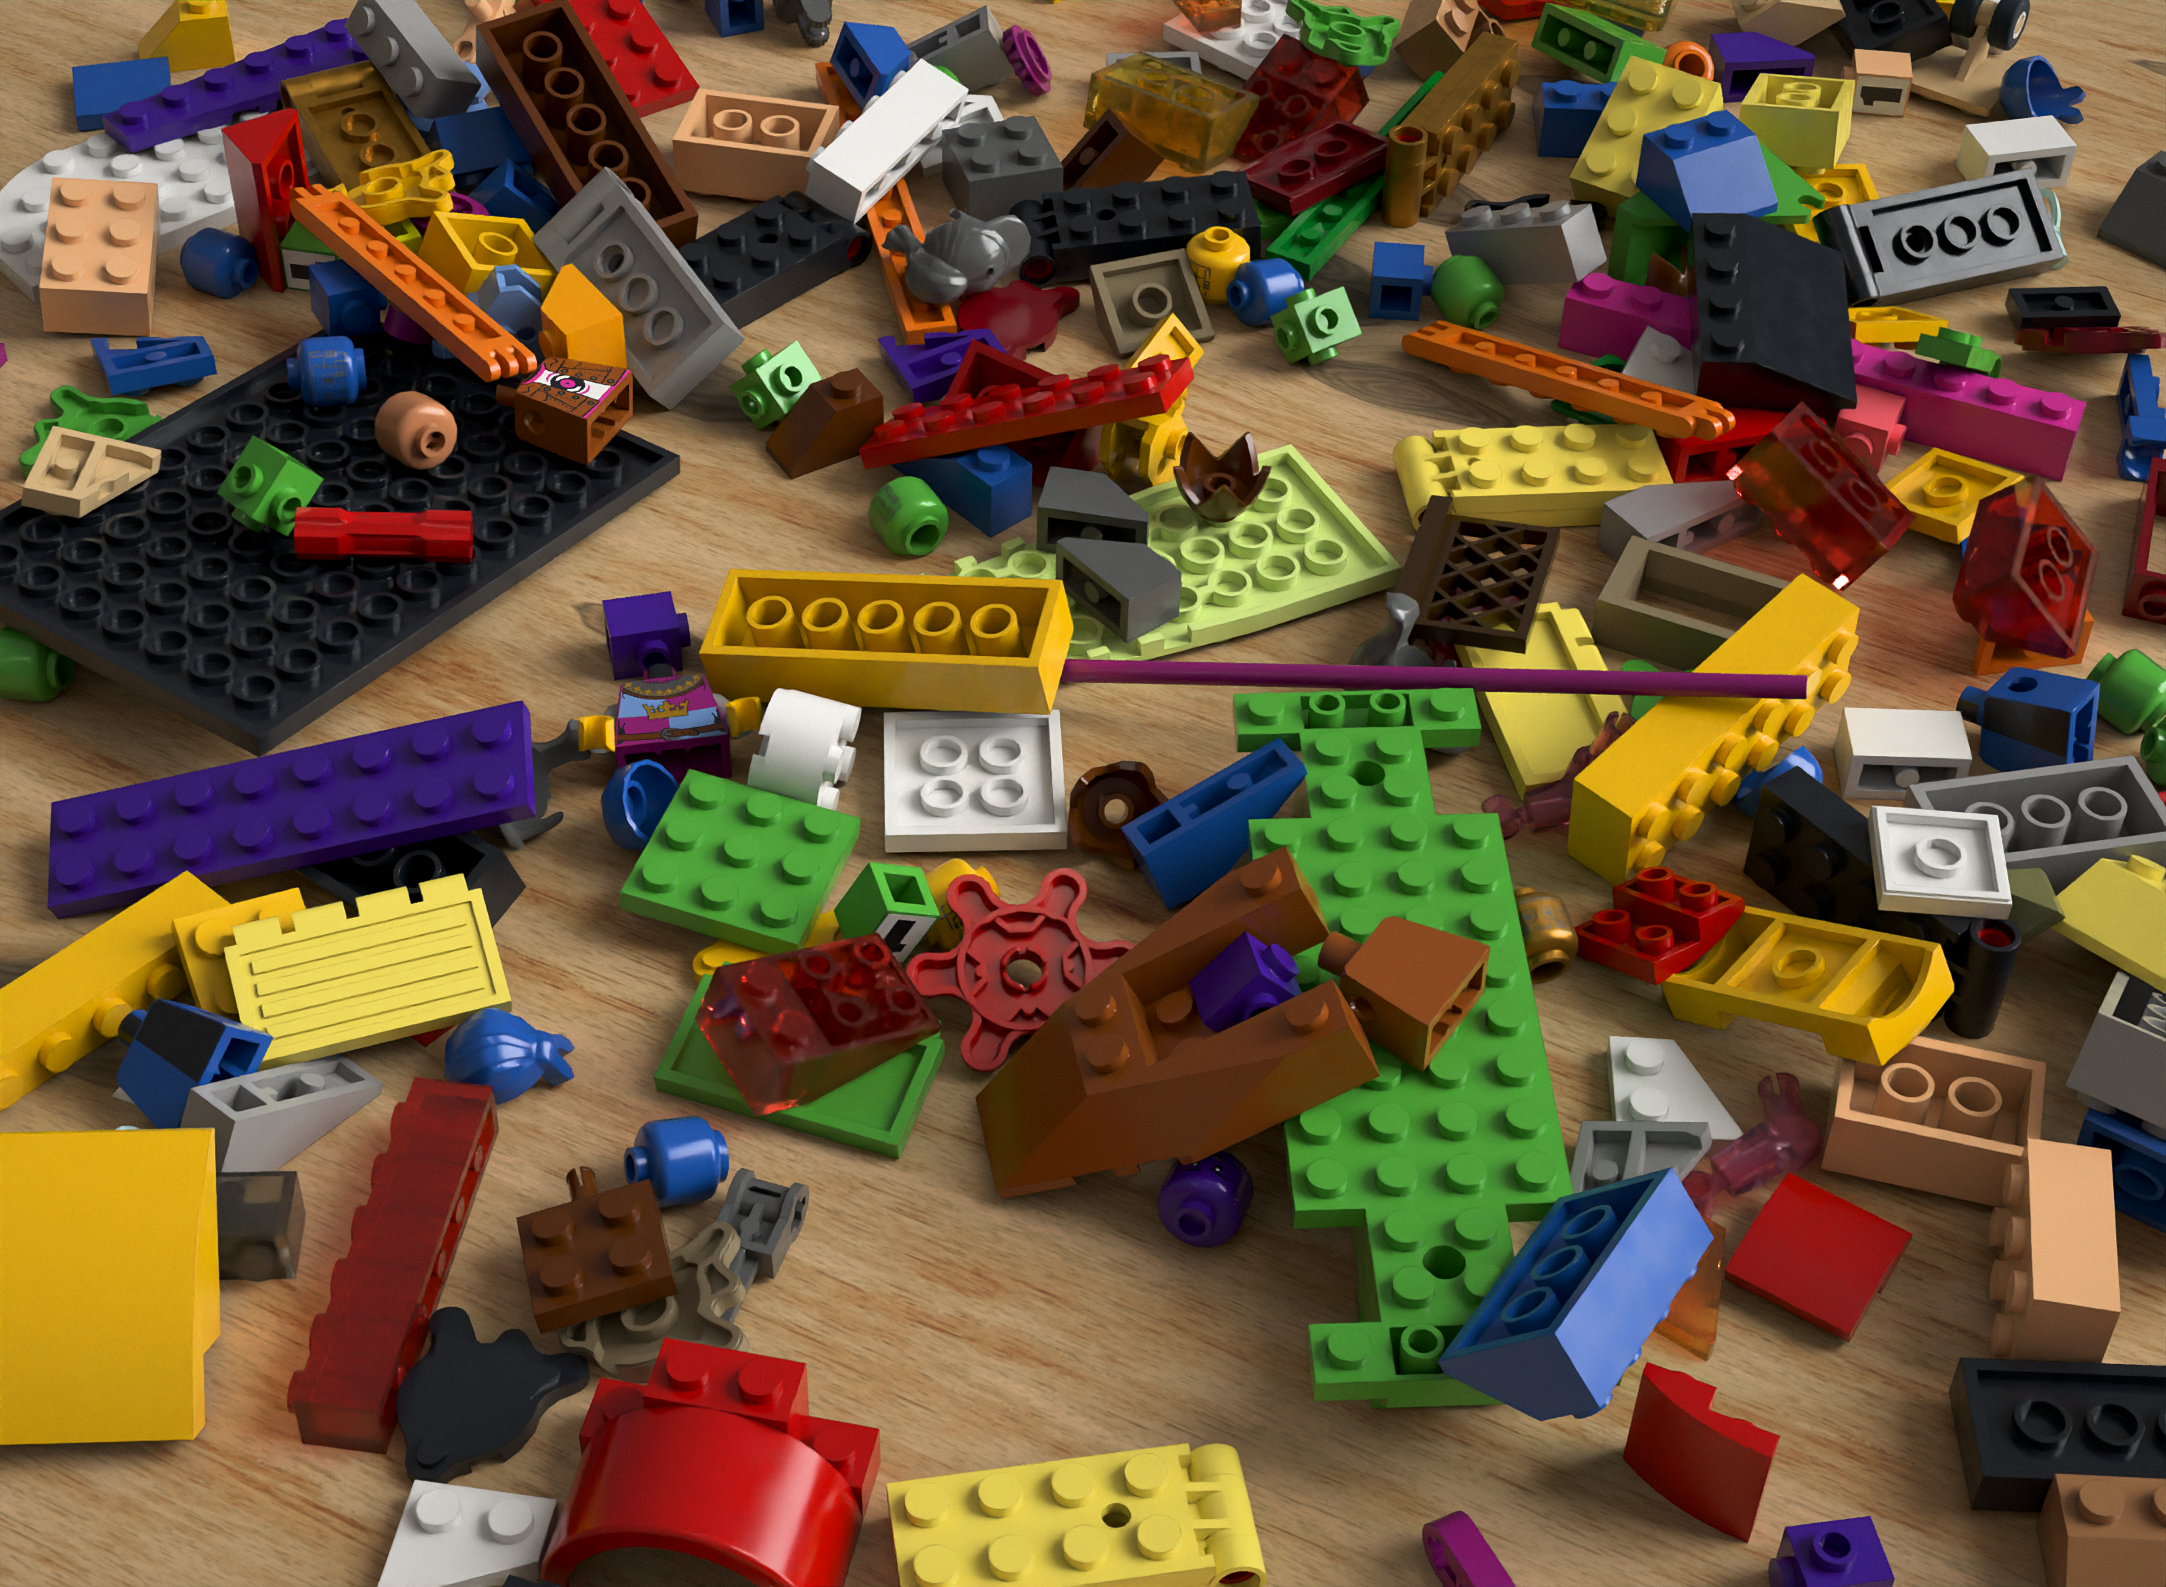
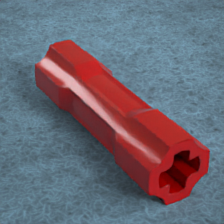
M297 507L294 529L295 554H297V559L342 560L347 557L421 558L428 562L471 563L473 555V516L471 511L426 510L422 513L354 512L346 511L342 508Z

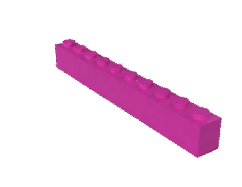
M1589 273L1580 281L1574 282L1565 297L1558 347L1596 358H1601L1611 353L1627 362L1638 339L1649 325L1660 333L1673 337L1680 345L1691 351L1689 299L1661 292L1658 288L1652 286H1638L1615 280L1606 274ZM1851 338L1855 383L1906 397L1900 421L1901 425L1907 426L1904 440L2062 482L2074 448L2086 402L2072 399L2060 392H2045L2018 385L2010 379H1995L1968 372L1956 365H1942L1918 359L1906 352H1892L1872 347ZM1787 408L1835 422L1841 410Z

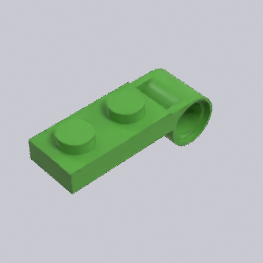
M1943 327L1939 328L1937 337L1923 333L1920 334L1915 354L1940 360L1939 364L1956 365L1965 371L1995 379L1999 378L2001 372V356L1995 355L1994 351L1980 348L1983 340L1982 337Z

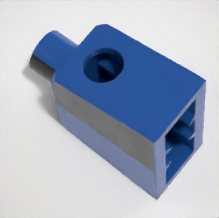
M2015 667L2010 668L1988 691L1967 686L1958 699L1956 711H1961L1963 720L1981 726L1979 756L1985 764L2001 772L2093 761L2100 683Z
M158 998L151 1003L148 1011H132L119 1025L118 1039L129 1050L117 1072V1084L157 1129L180 1128L190 1088L257 1072L274 1037L266 1032L213 1012Z

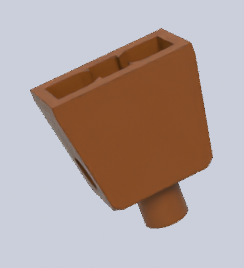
M1392 916L1384 918L1364 943H1360L1336 931L1332 932L1325 940L1317 962L1319 968L1340 977L1339 990L1362 1025L1366 1036L1412 1067L1423 1072L1483 995L1490 946Z

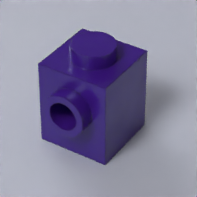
M671 591L602 600L606 644L614 680L643 677L645 670L655 664H667L672 666L676 672L683 671L681 648L691 646L690 630L686 612L676 614Z
M1246 931L1189 981L1203 1024L1216 1033H1220L1302 994L1295 977L1299 973V968L1288 952L1275 943L1266 946Z
M1871 1516L1787 1526L1784 1529L1777 1556L1770 1559L1768 1567L1770 1587H1892L1895 1580Z

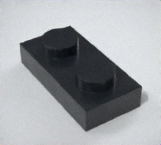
M2107 286L2009 288L2005 307L2016 329L2041 328L2049 331V333H2053L2054 327H2118L2121 314Z

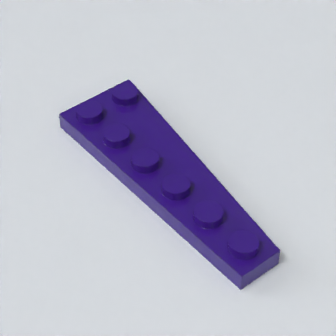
M348 18L332 20L322 28L304 35L292 36L285 43L265 51L250 53L244 59L225 67L210 69L203 76L183 84L168 86L162 92L143 100L128 102L122 105L120 109L102 116L104 130L107 135L130 153L195 134L204 129H212L232 123L234 113L244 110L262 114L277 109L276 100L281 99L279 94L280 81L369 60V58L344 27Z

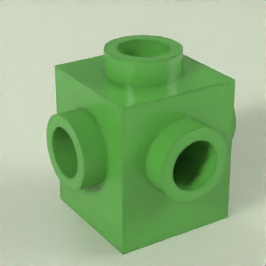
M1344 286L1316 296L1313 288L1301 291L1285 298L1288 308L1270 316L1274 326L1275 341L1278 347L1285 353L1288 364L1304 358H1308L1310 366L1324 362L1339 355L1336 346L1362 335Z
M795 341L772 356L766 348L744 362L741 368L745 375L731 384L729 388L738 399L742 411L751 418L757 429L760 430L775 420L780 424L811 383L823 380V378L798 341Z
M253 435L217 494L236 507L231 516L250 529L261 534L265 526H268L288 536L295 525L296 508L308 505L322 483L323 478L292 456Z

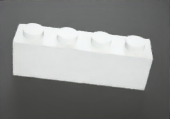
M920 59L907 73L903 70L900 71L892 80L888 90L881 97L875 95L868 101L861 116L854 123L850 120L845 122L838 131L834 141L827 148L820 146L813 153L806 167V171L810 175L805 195L826 209L855 224L942 140V130L954 128L959 123L969 89L923 59Z

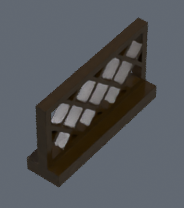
M1431 495L1394 593H1403L1410 596L1419 604L1420 614L1407 640L1409 646H1413L1415 639L1525 654L1559 545L1560 529L1453 515V497ZM1463 536L1476 537L1482 539L1469 542ZM1528 544L1536 546L1529 549H1524L1520 545ZM1498 551L1506 555L1496 559L1488 556V554ZM1465 561L1473 564L1462 569L1455 565ZM1521 568L1529 572L1517 577L1511 573V571ZM1491 578L1497 583L1483 586L1479 581ZM1456 588L1464 592L1452 597L1446 593V591ZM1515 596L1520 601L1506 604L1501 599ZM1483 606L1488 611L1474 615L1468 609ZM1450 616L1455 621L1443 622L1436 621V619ZM1506 624L1514 631L1493 629L1492 627Z

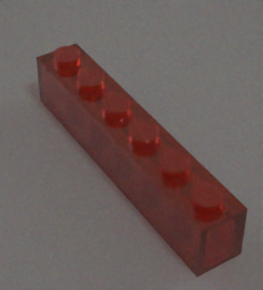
M415 1077L406 1102H398L396 1104L391 1119V1141L386 1153H378L374 1160L371 1173L372 1192L367 1205H358L353 1216L351 1226L352 1244L347 1258H339L334 1265L330 1283L331 1300L325 1314L318 1313L313 1320L309 1336L310 1355L304 1370H296L289 1384L287 1408L289 1413L296 1415L302 1444L386 1455L398 1422L396 1412L398 1389H400L409 1370L420 1359L430 1330L429 1321L432 1314L437 1310L499 1132L493 1086Z

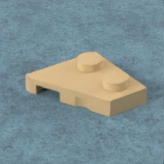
M53 426L23 485L21 506L43 510L51 515H66L80 518L158 473L161 450Z

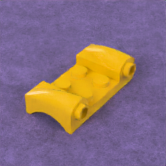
M1745 906L1744 912L1735 924L1712 947L1709 954L1698 966L1684 973L1672 974L1667 980L1660 983L1674 1019L1725 1030L1738 1015L1809 1031L1821 1035L1827 1054L1881 1067L1910 1044L1928 1026L1954 992V982L1939 943Z

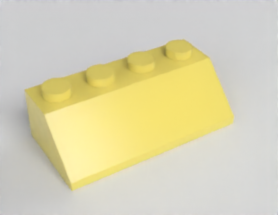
M2131 855L2128 862L2101 858L2056 896L2066 918L2052 926L2051 929L2166 994V879L2163 878L2166 869L2151 860L2137 855Z

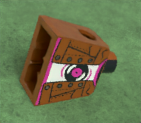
M559 357L546 358L528 378L520 376L501 377L496 389V401L500 405L515 408V433L519 439L575 462L589 465L633 416V370Z

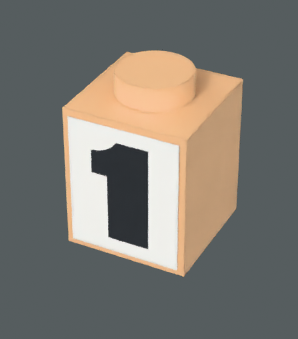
M1854 49L1851 67L1843 66L1840 78L1855 80L1852 113L1904 118L1913 80L1910 53Z

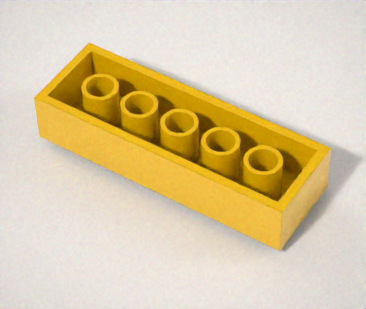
M729 569L699 655L713 693L721 694L729 701L745 697H759L760 702H770L777 688H784L859 707L1050 715L1074 626L1063 580Z
M1801 573L1692 672L1807 675V699L1665 696L1574 778L1567 854L1613 886L1635 878L1636 873L1644 868L1660 866L1666 852L1677 841L1686 842L1697 832L1707 813L1716 805L1723 807L1732 800L1741 782L1753 770L1761 772L1771 763L1778 747L1790 736L1797 738L1804 733L1812 722L1815 713L1826 702L1833 704L1842 697L1851 681L1848 667L1850 656L1853 654L1859 640L1855 630L1860 608L1805 574Z

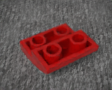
M1655 866L1644 868L1636 873L1635 878L1612 887L1614 909L1599 911L1592 916V920L1574 927L1578 937L1579 948L1576 955L1656 986L1667 980L1672 974L1680 973L1706 954L1729 931L1744 912L1745 901L1740 896L1717 889V886L1713 883L1696 882L1676 875L1672 869L1667 867Z
M1789 1172L1766 1202L1725 1268V1279L1850 1343L1876 1294L1881 1295L1912 1239V1233Z
M1646 1362L1641 1376L1623 1459L1637 1475L1675 1506L1701 1522L1748 1543L1757 1520L1780 1435L1758 1428L1747 1420L1731 1418L1712 1411L1717 1387L1698 1381L1684 1372L1671 1371Z

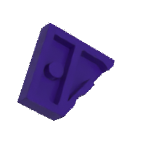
M989 328L964 330L959 333H925V344L896 346L894 336H884L878 339L882 358L913 403L936 401L948 393L972 338L1007 353Z

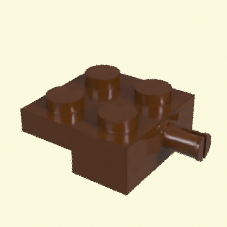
M580 1166L583 1186L580 1184L575 1168L571 1169L566 1176L571 1202L516 1217L533 1314L541 1334L678 1294L669 1258L670 1249L663 1218L650 1179L598 1193L594 1171L589 1167Z

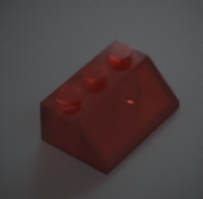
M1803 401L1726 473L1733 481L1737 494L1745 502L1757 505L1772 521V527L1776 534L1786 543L1795 544L1810 560L1811 568L1815 574L1824 582L1834 584L1841 592L1846 590L1883 557L1916 519L1907 507Z
M2037 473L1979 500L1952 601L1959 617L1964 622L1971 623L1985 641L2066 660L2076 656L2099 552Z

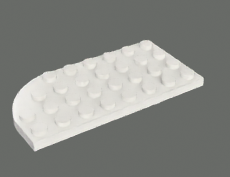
M281 99L276 100L277 109L262 114L244 110L234 113L232 123L212 129H204L195 134L132 153L106 133L93 135L87 141L70 148L47 153L42 159L34 162L17 174L0 191V271L35 304L41 302L39 284L52 177L158 183L161 225L158 254L183 245L189 237L206 227L223 229L237 223L221 129L283 110ZM304 148L309 185L321 184L323 187H326V182Z

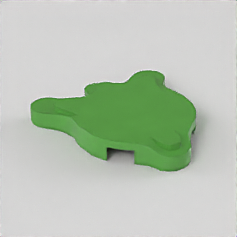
M1288 0L1285 10L1286 14L1298 24V37L1306 48L1322 57L1336 60L1341 66L1349 68L1355 65L1375 66L1385 63L1389 57L1392 39L1398 36L1401 27L1400 21L1391 16L1360 17L1345 6H1321L1309 0Z
M70 385L58 387L52 391L50 401L53 411L59 417L56 419H42L35 423L33 429L37 444L23 452L20 456L19 462L22 474L28 477L53 426L125 441L162 420V418L158 414L155 417L152 416L148 405L136 399L120 397L96 398L88 396Z

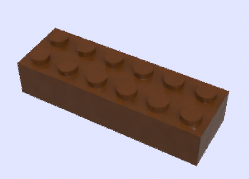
M553 0L476 25V65L561 209L606 166L626 184L633 193V198L642 203L677 250L683 245L696 240L698 213L568 0Z

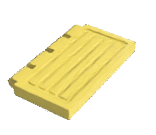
M1558 602L1540 604L1525 654L1453 644L1463 668L1608 671L1598 648L1593 645V637L1580 610L1576 608L1561 610ZM1506 624L1492 627L1493 629L1514 631ZM1474 692L1521 801L1572 794L1574 778L1634 725L1620 695Z
M460 873L419 883L422 902L411 904L406 886L356 897L358 917L347 919L342 901L292 912L291 917L295 931L282 934L278 916L232 926L236 945L225 947L224 953L240 1021L242 1024L266 1032L274 1037L257 1072L458 1025L469 1016L485 1008L496 1007L505 1012H511L512 1001L481 888L468 891L464 874Z

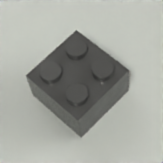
M1012 116L1003 121L984 124L966 123L957 128L942 130V180L957 209L965 212L968 216L988 222L996 217L1009 215L1011 208L1020 201L1035 200L1042 204V194L1063 192V166L1035 116Z

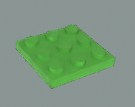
M689 769L620 891V909L797 962L860 836L861 818Z

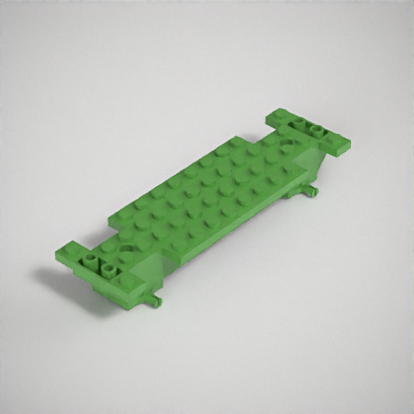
M1383 689L1372 691L1233 694L1232 713L1237 753L1254 752L1280 738L1304 764L1308 773L1294 791L1293 818L1248 819L1247 840L1250 862L1286 845L1317 896L1330 934L1336 931L1360 943H1364L1384 918L1396 916L1490 946L1483 995L1423 1072L1412 1067L1367 1037L1380 1074L1379 1077L1281 1122L1293 1228L1351 1227L1358 1277L1356 1300L1359 1318L1357 1323L1309 1324L1307 1346L1314 1401L1370 1399L1371 1409L1503 1405L1505 1403L1445 1374L1437 1361L1514 1259L1509 1222L1542 1221L1557 1199L1573 1194L1499 815L1498 813L1440 815L1435 813L1424 748L1479 747L1481 724L1474 689ZM1324 942L1292 957L1299 968V973L1295 977L1302 993L1331 979L1340 988L1339 976L1318 967V956Z

